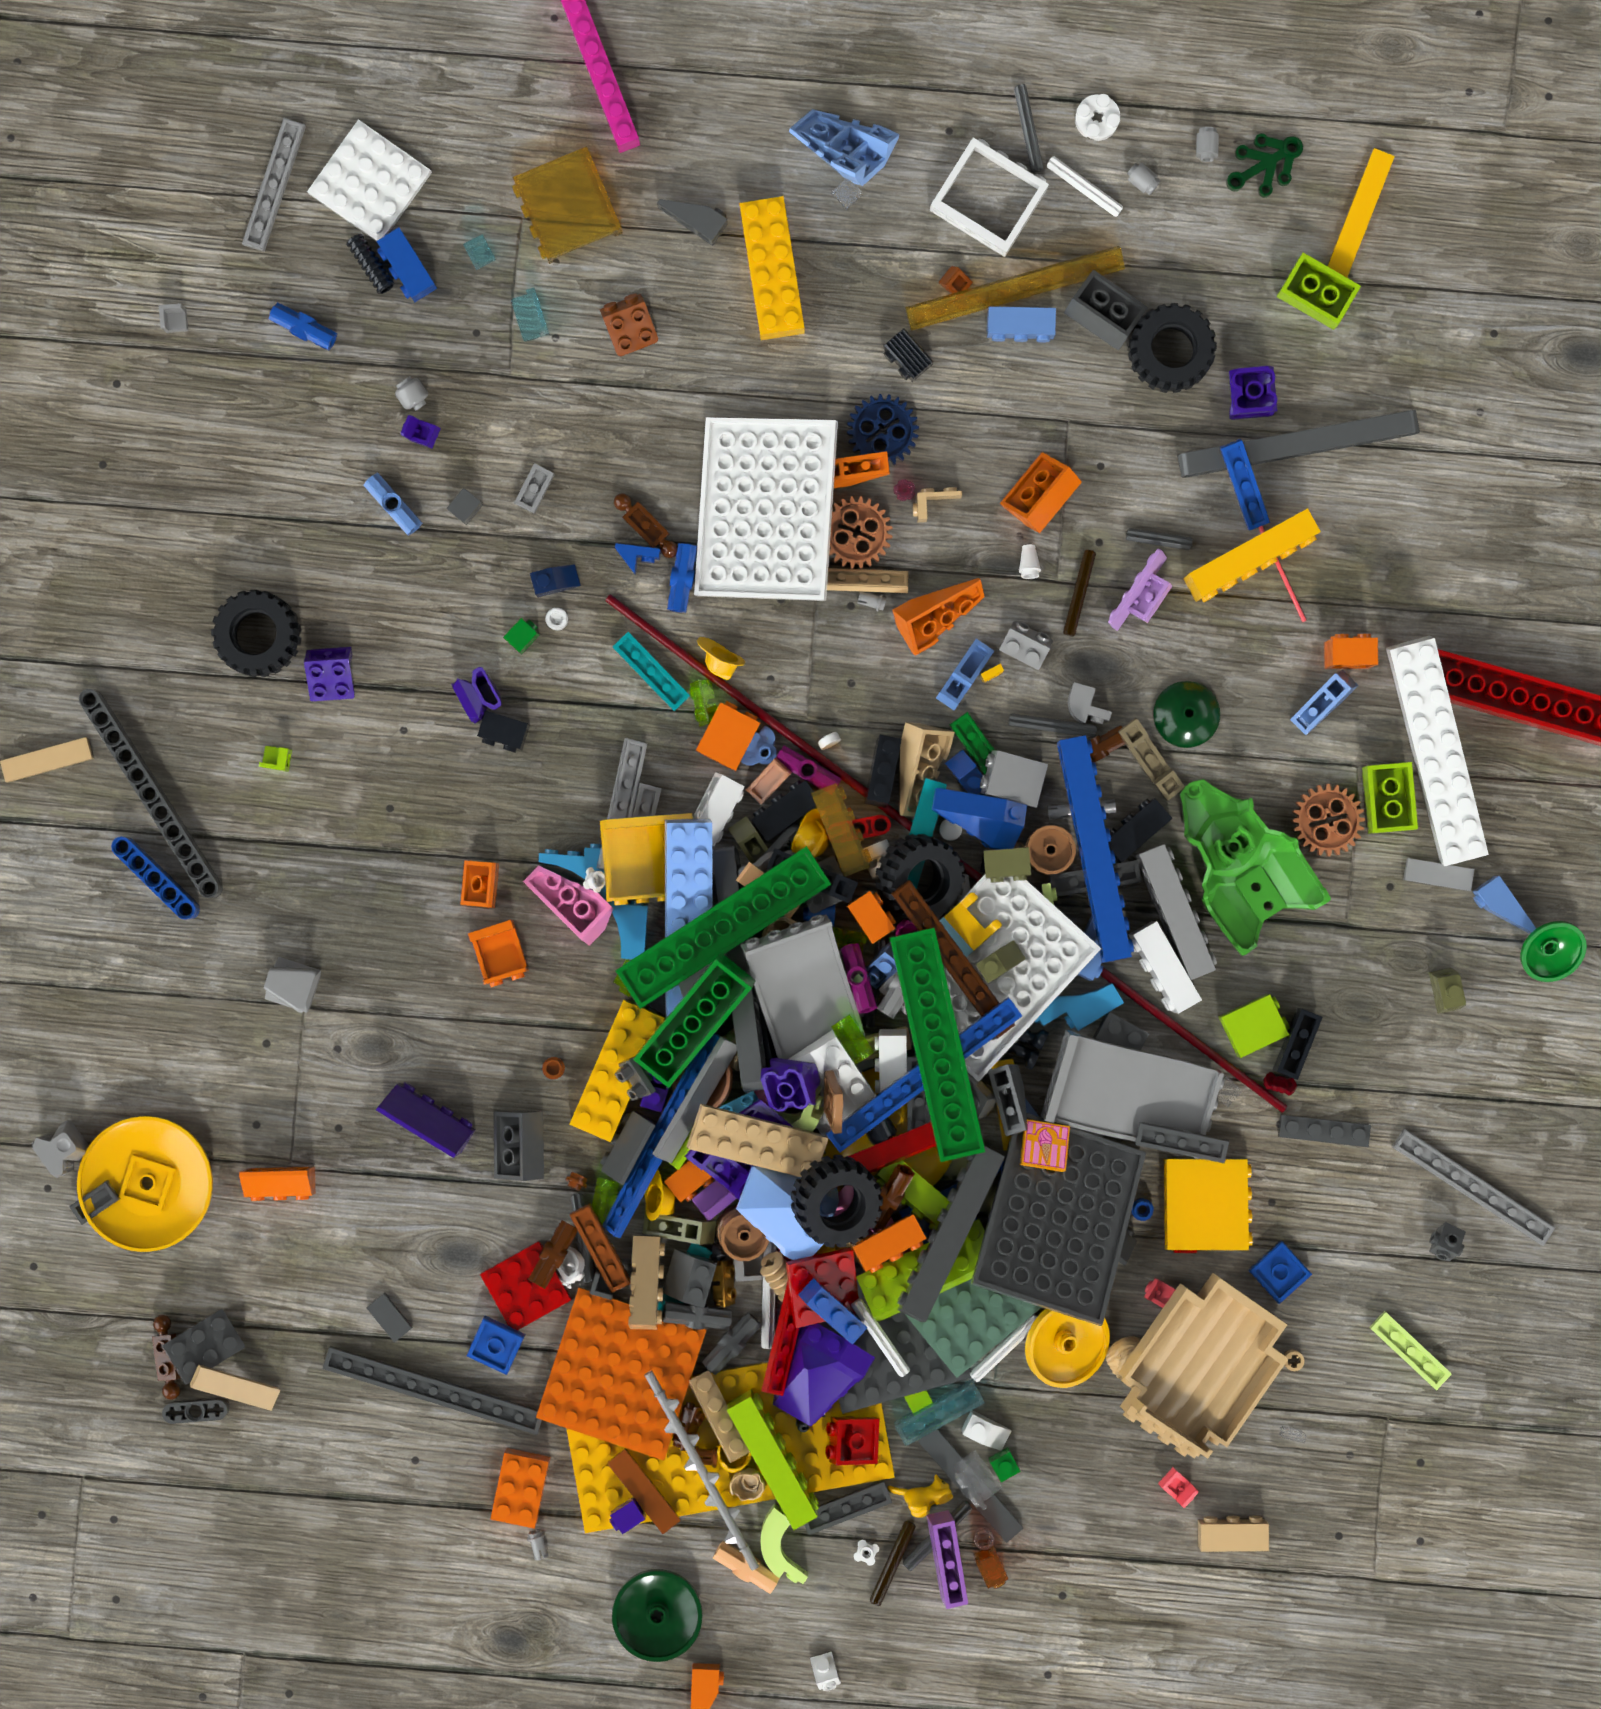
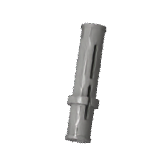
M1115 799L1100 801V805L1104 806L1106 813H1116ZM1069 804L1047 806L1049 820L1072 817Z

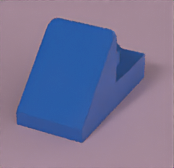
M615 543L616 551L635 575L638 558H641V562L654 563L655 560H660L661 550L658 548Z
M963 750L945 763L967 793L979 794L982 791L980 782L983 775L977 769V765Z

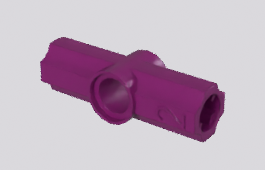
M785 745L776 757L792 773L831 796L842 780ZM805 765H812L814 767V773L811 776H804L802 774V768Z
M860 944L846 945L840 950L847 971V980L851 985L858 1013L874 1011L878 1007ZM864 974L862 982L854 983L856 975Z

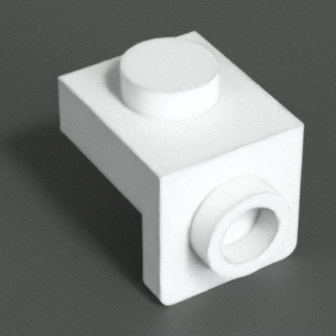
M832 1652L810 1658L819 1690L829 1691L835 1689L836 1685L841 1684Z

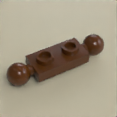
M625 493L616 495L614 498L615 508L627 512L622 518L652 548H656L659 545L664 557H675L678 545L674 541L666 540L670 533L639 502L632 506L629 495Z
M158 1315L153 1321V1327L159 1332V1335L152 1336L157 1380L165 1381L166 1384L162 1388V1394L166 1399L173 1400L180 1394V1387L174 1381L180 1379V1376L163 1350L162 1345L175 1338L176 1333L168 1334V1330L171 1327L170 1318L166 1315Z

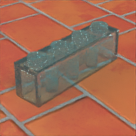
M971 1379L932 1401L933 1403L915 1413L911 1412L896 1420L894 1425L905 1446H908L981 1406L985 1401L974 1380Z

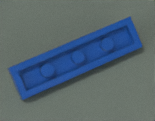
M1238 439L1219 447L1247 529L1250 531L1270 523L1243 441Z

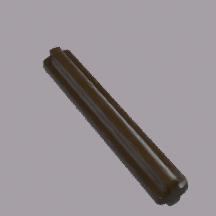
M1085 550L1083 553L1063 634L1074 637L1076 634L1096 552L1092 550Z
M910 1521L904 1522L870 1597V1602L876 1606H881L916 1526Z

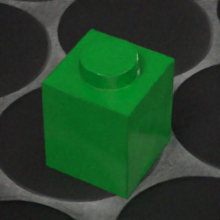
M521 618L503 638L522 655L540 635L536 632L538 627L530 619L525 622Z
M1008 1447L989 1457L990 1464L1001 1483L1021 1472Z

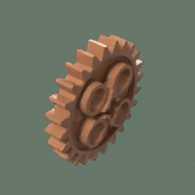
M851 496L850 503L842 499L841 507L836 503L834 504L836 511H832L829 556L836 555L835 563L841 559L843 560L842 567L848 562L851 569L854 568L855 564H858L859 568L862 569L864 562L871 567L872 559L879 562L878 554L886 555L883 547L890 548V544L886 540H890L893 537L887 534L888 531L892 530V526H886V523L890 521V517H882L886 510L878 511L879 503L872 507L870 498L866 503H863L862 496H860L858 502H855L853 496ZM848 513H853L857 518L852 524L844 520V516ZM872 521L876 523L877 530L868 532L865 529L867 522ZM838 525H844L846 528H849L853 531H855L856 528H859L861 534L875 538V541H870L869 539L861 535H858L857 538H854L853 532L846 529H841L838 527ZM838 534L847 535V543H837L835 538ZM860 542L867 543L869 546L868 551L865 553L859 552L856 548L857 544Z
M1326 784L1324 790L1320 785L1316 786V793L1313 789H1308L1309 797L1305 794L1301 795L1304 802L1295 803L1299 810L1292 811L1293 814L1297 815V818L1292 819L1291 822L1297 823V827H1294L1292 831H1299L1300 834L1296 838L1304 839L1302 847L1309 844V852L1317 849V855L1320 856L1325 850L1326 856L1329 857L1332 850L1335 855H1340V848L1347 852V844L1350 846L1356 845L1353 838H1361L1357 831L1364 830L1359 825V822L1365 821V818L1359 817V814L1364 812V809L1357 810V806L1361 802L1352 801L1355 794L1347 796V788L1339 792V785H1335L1333 790H1331L1330 784ZM1334 800L1338 801L1341 805L1340 811L1337 813L1331 809V803ZM1312 806L1317 807L1319 810V816L1316 819L1312 818L1309 814ZM1347 814L1346 818L1331 821L1329 824L1309 826L1310 823L1326 819L1327 817ZM1339 822H1343L1347 826L1344 834H1340L1337 830ZM1318 828H1322L1325 831V838L1323 840H1319L1315 836Z

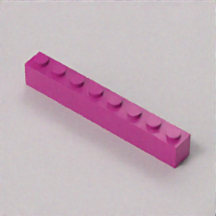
M560 0L619 153L640 146L639 137L586 1Z

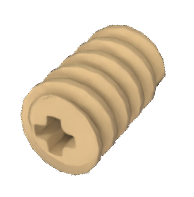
M772 1252L763 1257L760 1273L765 1277L771 1289H774V1293L778 1295L779 1300L783 1302L788 1281L787 1261L781 1252Z

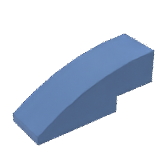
M975 639L936 699L952 710H955L994 653V650L978 639Z

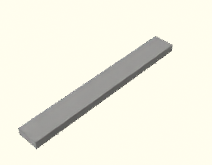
M1403 1129L1394 1142L1392 1148L1538 1244L1544 1246L1556 1227L1408 1130Z

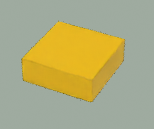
M1001 663L981 673L980 678L982 682L986 683L1001 675L1004 671Z

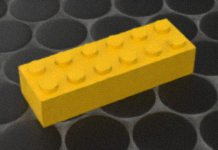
M784 196L739 203L760 339L767 340L805 334Z
M1307 508L1192 571L1183 579L1195 601L1197 602L1202 599L1203 602H1206L1219 594L1217 590L1222 589L1224 592L1238 583L1237 579L1241 578L1244 581L1258 572L1257 568L1261 567L1264 570L1278 561L1277 557L1280 556L1281 559L1292 555L1297 551V546L1303 549L1317 540L1316 535L1321 531Z
M623 1000L569 1125L611 1142L630 1101L627 1090L632 1087L629 1080L621 1083L616 1078L615 1073L620 1068L618 1064L623 1060L626 1061L636 1056L642 1046L665 1020L664 1016L644 1007L640 1009L637 1004Z

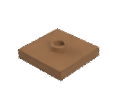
M829 1070L824 1073L823 1110L832 1132L839 1134L842 1133L843 1092L834 1071Z

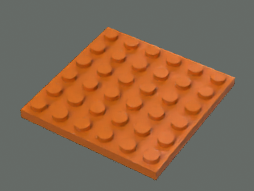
M579 1287L536 1418L664 1461L673 1433H666L664 1430L669 1423V1419L657 1397H654V1392L644 1374L652 1370L660 1386L665 1390L667 1398L679 1400L680 1403L675 1409V1413L679 1417L688 1390L689 1380H691L707 1329H692L684 1324L663 1321L662 1324L657 1325V1330L630 1329L628 1320L629 1316L631 1317L628 1303L613 1298L609 1300L590 1294L589 1290Z

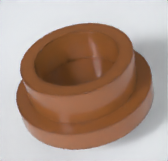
M550 1057L543 1063L542 1070L547 1078L558 1079L564 1074L565 1065L560 1058Z
M571 1172L570 1176H567L565 1179L569 1182L568 1186L577 1191L587 1187L586 1182L588 1179L577 1173Z

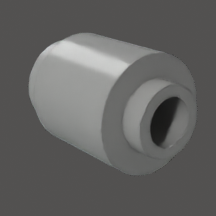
M1202 127L1196 136V157L1202 162H1212L1214 158L1218 157L1219 134L1214 127Z
M1142 162L1139 165L1135 163L1127 173L1130 176L1128 181L1142 193L1146 192L1149 195L1153 193L1161 182L1157 178L1158 175Z

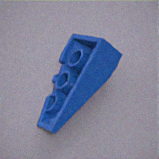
M935 788L932 810L952 824H957L965 829L969 835L979 838L989 848L1000 850L1014 848L1024 828L1027 805L1001 798Z

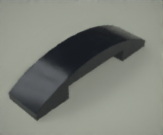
M775 848L766 869H772L792 855ZM821 868L831 885L820 892L850 904L858 882Z

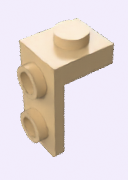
M955 487L944 488L943 492H935L933 488L921 489V492L916 495L917 503H913V517H917V523L927 522V500L960 499L962 491H957Z

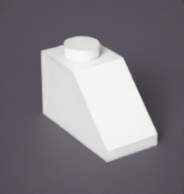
M973 1410L970 1411L961 1429L964 1436L1002 1451L1012 1431Z

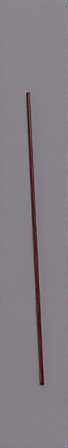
M610 594L606 598L605 602L834 775L841 778L842 781L863 797L866 796L867 788L721 677L710 672L704 664ZM890 805L886 808L878 807L908 831L911 830L913 822L900 815ZM960 859L959 862L963 863L965 869L963 872L978 882L983 875ZM1103 967L1100 976L1112 983L1117 989L1281 1113L1286 1110V1104Z

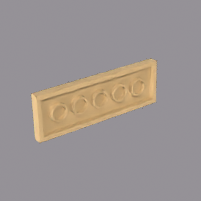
M700 1104L686 1147L690 1150L802 1177L800 1173L804 1168L808 1170L811 1167L810 1163L815 1160L817 1162L821 1161L829 1138L826 1135Z

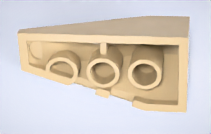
M905 722L900 745V815L915 816L925 778L932 780L933 778H938L940 772L937 770L942 760H946L950 753L954 731L921 723Z

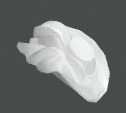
M569 1246L567 1249L568 1253L557 1270L560 1273L562 1284L571 1289V1283L581 1281L585 1276L583 1272L585 1262L581 1253Z

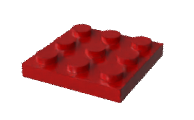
M540 1241L480 1274L506 1323L515 1330L527 1326L572 1300L566 1287L560 1281L557 1271L554 1272L545 1289L528 1280L540 1259L539 1255L543 1249Z
M851 1247L786 1262L793 1324L796 1328L825 1322L798 1295L813 1278L850 1311L856 1314L851 1306L855 1300L859 1299L854 1253Z

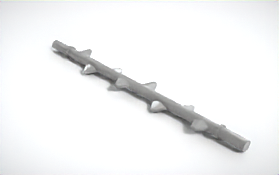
M652 1370L645 1373L644 1375L654 1392V1397H657L669 1419V1423L664 1429L665 1432L676 1433L689 1456L684 1468L686 1470H697L710 1494L705 1501V1505L717 1507L730 1530L724 1539L725 1542L737 1543L738 1550L742 1552L752 1571L757 1569L759 1564L749 1548L750 1545L745 1541L734 1521L740 1512L738 1507L726 1506L715 1486L716 1481L720 1477L719 1473L708 1472L694 1448L699 1440L698 1434H687L675 1413V1409L680 1403L679 1400L667 1398L665 1390L660 1386Z

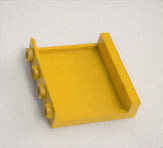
M692 813L600 821L607 902L614 901V905H626L628 900L636 899V904L650 902L649 898L657 897L658 902L665 901V820L693 819Z
M1164 1159L1165 1250H1249V1246H1252L1253 1237L1252 1232H1249V1223H1252V1210L1248 1209V1200L1252 1199V1189L1248 1187V1178H1251L1252 1169L1251 1164H1248V1159H1225V1164L1205 1159Z

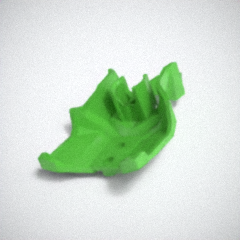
M1204 779L1193 781L1183 789L1180 798L1184 817V836L1192 845L1197 846L1207 868L1202 883L1204 893L1201 900L1211 917L1241 956H1245L1257 947L1263 922L1280 910L1290 908L1316 910L1331 900L1327 890L1322 886L1318 877L1302 855L1298 839L1289 837L1284 832L1268 829L1253 810L1252 798L1242 800L1234 798L1212 786ZM1252 884L1259 886L1258 892L1252 890ZM1265 902L1271 904V910H1266L1264 908Z

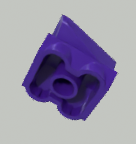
M1248 367L1229 371L1232 399L1229 419L1269 417L1278 411L1274 367Z
M482 667L473 670L472 683L457 678L456 682L451 684L467 716L474 724L482 721L487 707L496 710L502 705L499 691Z
M771 1058V1067L761 1069L760 1079L769 1108L782 1112L791 1107L804 1109L808 1105L816 1104L815 1090L820 1085L821 1080L815 1063Z

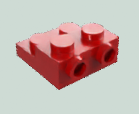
M853 1416L831 1417V1422H828L826 1426L827 1435L830 1436V1445L826 1446L825 1453L829 1462L834 1465L878 1464L880 1419L877 1417L855 1418Z

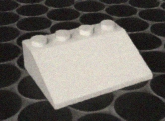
M833 1030L788 1059L816 1064L821 1080L819 1086L822 1087L820 1096L823 1097V1101L824 1073L829 1070L834 1071L843 1092L842 1121L876 1096ZM825 1113L816 1126L822 1135H826L825 1133L831 1130Z

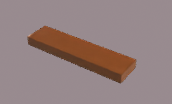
M589 1203L571 1212L570 1217L610 1292L613 1293L629 1285L631 1278L592 1205Z
M626 1448L607 1462L662 1534H665L681 1521V1518Z

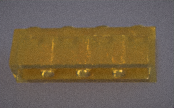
M837 783L812 792V798L844 877L869 868V862H872L868 849L863 850L860 842L864 839L860 829H855L852 821L855 820V816L851 807L846 808L843 800L847 799L843 787H838Z

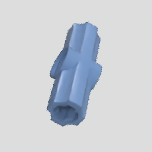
M378 472L366 480L363 486L408 536L419 529L423 523ZM392 499H397L398 506L392 510L388 509V502Z

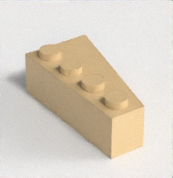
M633 1236V1271L631 1272L630 1283L632 1294L630 1295L629 1302L631 1317L629 1316L628 1320L630 1329L657 1330V1325L662 1324V1311L658 1310V1301L663 1302V1288H659V1279H664V1265H660V1256L665 1255V1243H661L660 1237Z

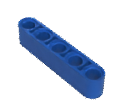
M121 836L113 840L111 845L113 853L179 918L190 920L198 916L200 912L198 903L132 838ZM123 841H126L129 846L125 853H122L119 848ZM139 856L144 859V865L140 869L135 864ZM155 872L160 875V881L157 884H154L151 880V876ZM170 888H174L176 891V897L173 900L167 897V891ZM187 903L192 906V912L188 916L183 912V907Z

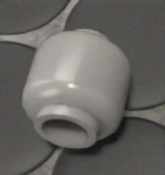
M409 376L396 385L395 396L405 409L414 408L416 411L426 404L424 399L427 398L428 391L419 378H411Z

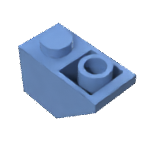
M890 942L866 966L871 978L870 983L875 989L897 972Z

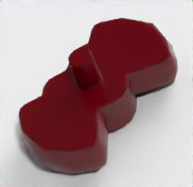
M1269 1072L1263 1079L1266 1089L1285 1093L1288 1096L1292 1095L1297 1089L1296 1081L1293 1078L1276 1077L1272 1072Z

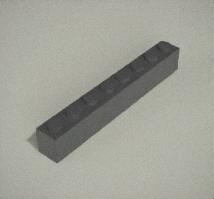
M984 1146L985 1152L966 1157L969 1162L966 1168H961L957 1176L959 1182L956 1189L952 1188L948 1194L947 1200L949 1203L946 1209L942 1208L937 1217L939 1224L936 1230H931L927 1241L930 1243L926 1250L923 1249L917 1259L919 1266L916 1271L913 1270L907 1280L909 1286L906 1292L902 1291L897 1303L900 1305L897 1310L920 1322L927 1321L1005 1156Z

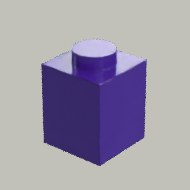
M632 1497L613 1509L610 1514L611 1519L609 1520L616 1531L620 1530L624 1534L644 1521L646 1513L635 1498Z

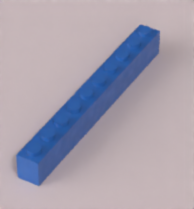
M1086 735L1059 740L1057 748L1098 946L1101 948V961L1105 963L1132 957L1131 952H1134L1132 939H1128L1126 930H1129V922L1127 917L1123 916L1122 908H1125L1124 898L1118 892L1117 886H1120V879L1118 873H1114L1115 855L1113 850L1110 851L1108 844L1111 841L1109 829H1105L1104 825L1106 811L1099 801V798L1102 797L1100 785L1096 784L1095 776L1097 775L1096 764L1091 762L1092 744L1090 740H1087Z

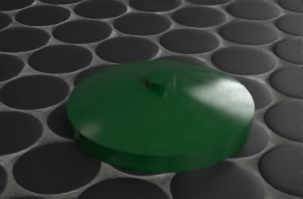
M664 1569L646 1570L631 1577L619 1590L612 1609L614 1632L621 1645L629 1653L642 1660L651 1662L672 1660L685 1653L698 1637L702 1625V1604L695 1588L681 1575Z

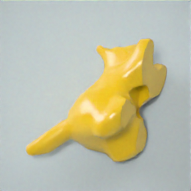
M937 1474L934 1476V1482L927 1487L911 1489L887 1487L891 1493L903 1495L911 1514L918 1518L928 1515L932 1505H941L953 1499L949 1484L940 1479Z

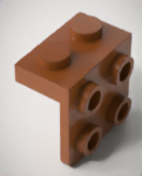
M641 293L638 295L630 294L620 302H609L603 306L604 308L599 309L618 356H624L658 342L657 333Z

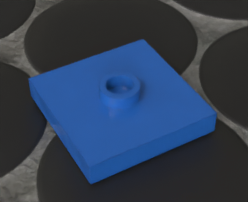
M1282 1240L1248 1269L1278 1304L1312 1275Z
M485 1315L467 1353V1357L507 1375L526 1334Z

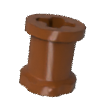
M695 1446L703 1464L712 1465L713 1468H716L718 1447H714V1449H699V1446Z

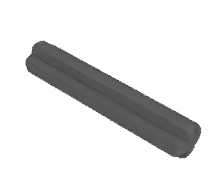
M1129 528L1126 534V540L1184 550H1190L1193 542L1190 537Z

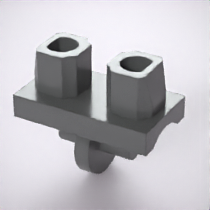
M634 1057L618 1064L620 1068L616 1071L615 1076L621 1083L629 1080L632 1087L627 1090V1094L631 1100H636L651 1095L656 1090L651 1084L653 1079L649 1072L633 1060Z

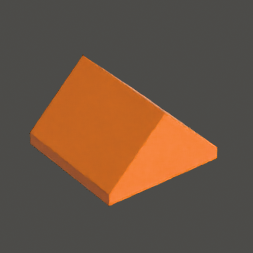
M464 861L460 905L495 908L499 863Z

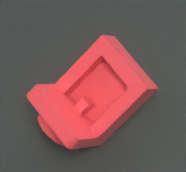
M1155 1278L1146 1286L1144 1298L1163 1308L1176 1289Z
M1174 1467L1158 1483L1183 1508L1199 1492Z

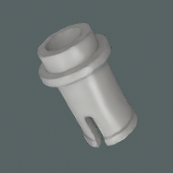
M861 591L857 604L875 608L876 611H883L887 598L883 597V594L878 596Z
M541 1529L529 1532L527 1541L531 1543L534 1560H541L539 1550L543 1559L547 1558L549 1555L543 1539L545 1534L542 1533Z

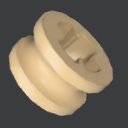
M1293 1349L1285 1352L1284 1355L1289 1359H1292V1355H1295L1297 1359L1299 1358V1362H1295V1366H1291L1292 1364L1287 1361L1285 1367L1290 1371H1299L1304 1366L1302 1354Z

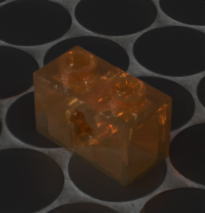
M994 1544L974 1553L976 1564L987 1588L993 1587V1589H997L1006 1583L1005 1581L1008 1580V1576Z

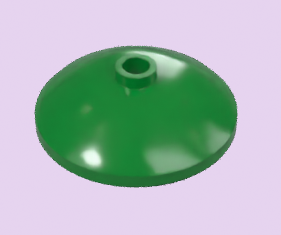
M1553 921L1543 924L1526 938L1520 953L1522 967L1535 980L1541 982L1561 980L1572 974L1582 963L1587 949L1585 936L1577 926L1566 921Z

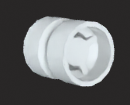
M887 839L860 850L865 862L870 864L868 870L872 879L879 877L876 875V869L880 868L881 863L879 860L881 856H886V849L890 846Z

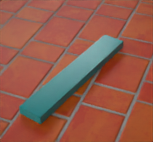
M925 778L909 835L925 834L932 837L938 814L932 810L935 788L946 789V783ZM925 860L914 866L908 876V880L912 882L916 889Z

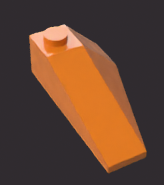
M976 578L916 597L893 609L896 626L915 656L935 645L939 641L937 637L946 629L949 631L953 628L954 625L952 623L961 615H966L985 597L981 580Z

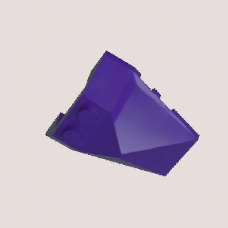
M761 1099L739 1112L740 1114L793 1127L772 1108H769ZM689 1150L685 1155L689 1161L699 1169L707 1172L727 1188L738 1200L740 1199L751 1167L754 1165L694 1150Z
M818 1323L800 1327L784 1395L774 1394L773 1405L811 1427L832 1408V1405L839 1398L844 1397L857 1382L859 1383L865 1377L875 1357Z

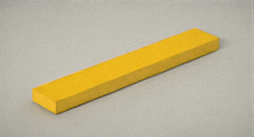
M1375 148L1372 150L1327 265L1345 277H1348L1395 157Z

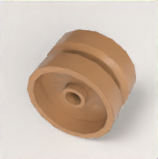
M1056 825L1044 826L1035 830L1027 838L1025 848L1029 847L1030 866L1036 872L1044 875H1054L1065 871L1073 863L1076 855V844L1072 835L1064 828ZM1048 846L1055 848L1052 854L1047 853Z
M737 1205L727 1208L720 1215L716 1223V1235L724 1252L732 1259L751 1261L758 1258L766 1250L769 1240L736 1209Z

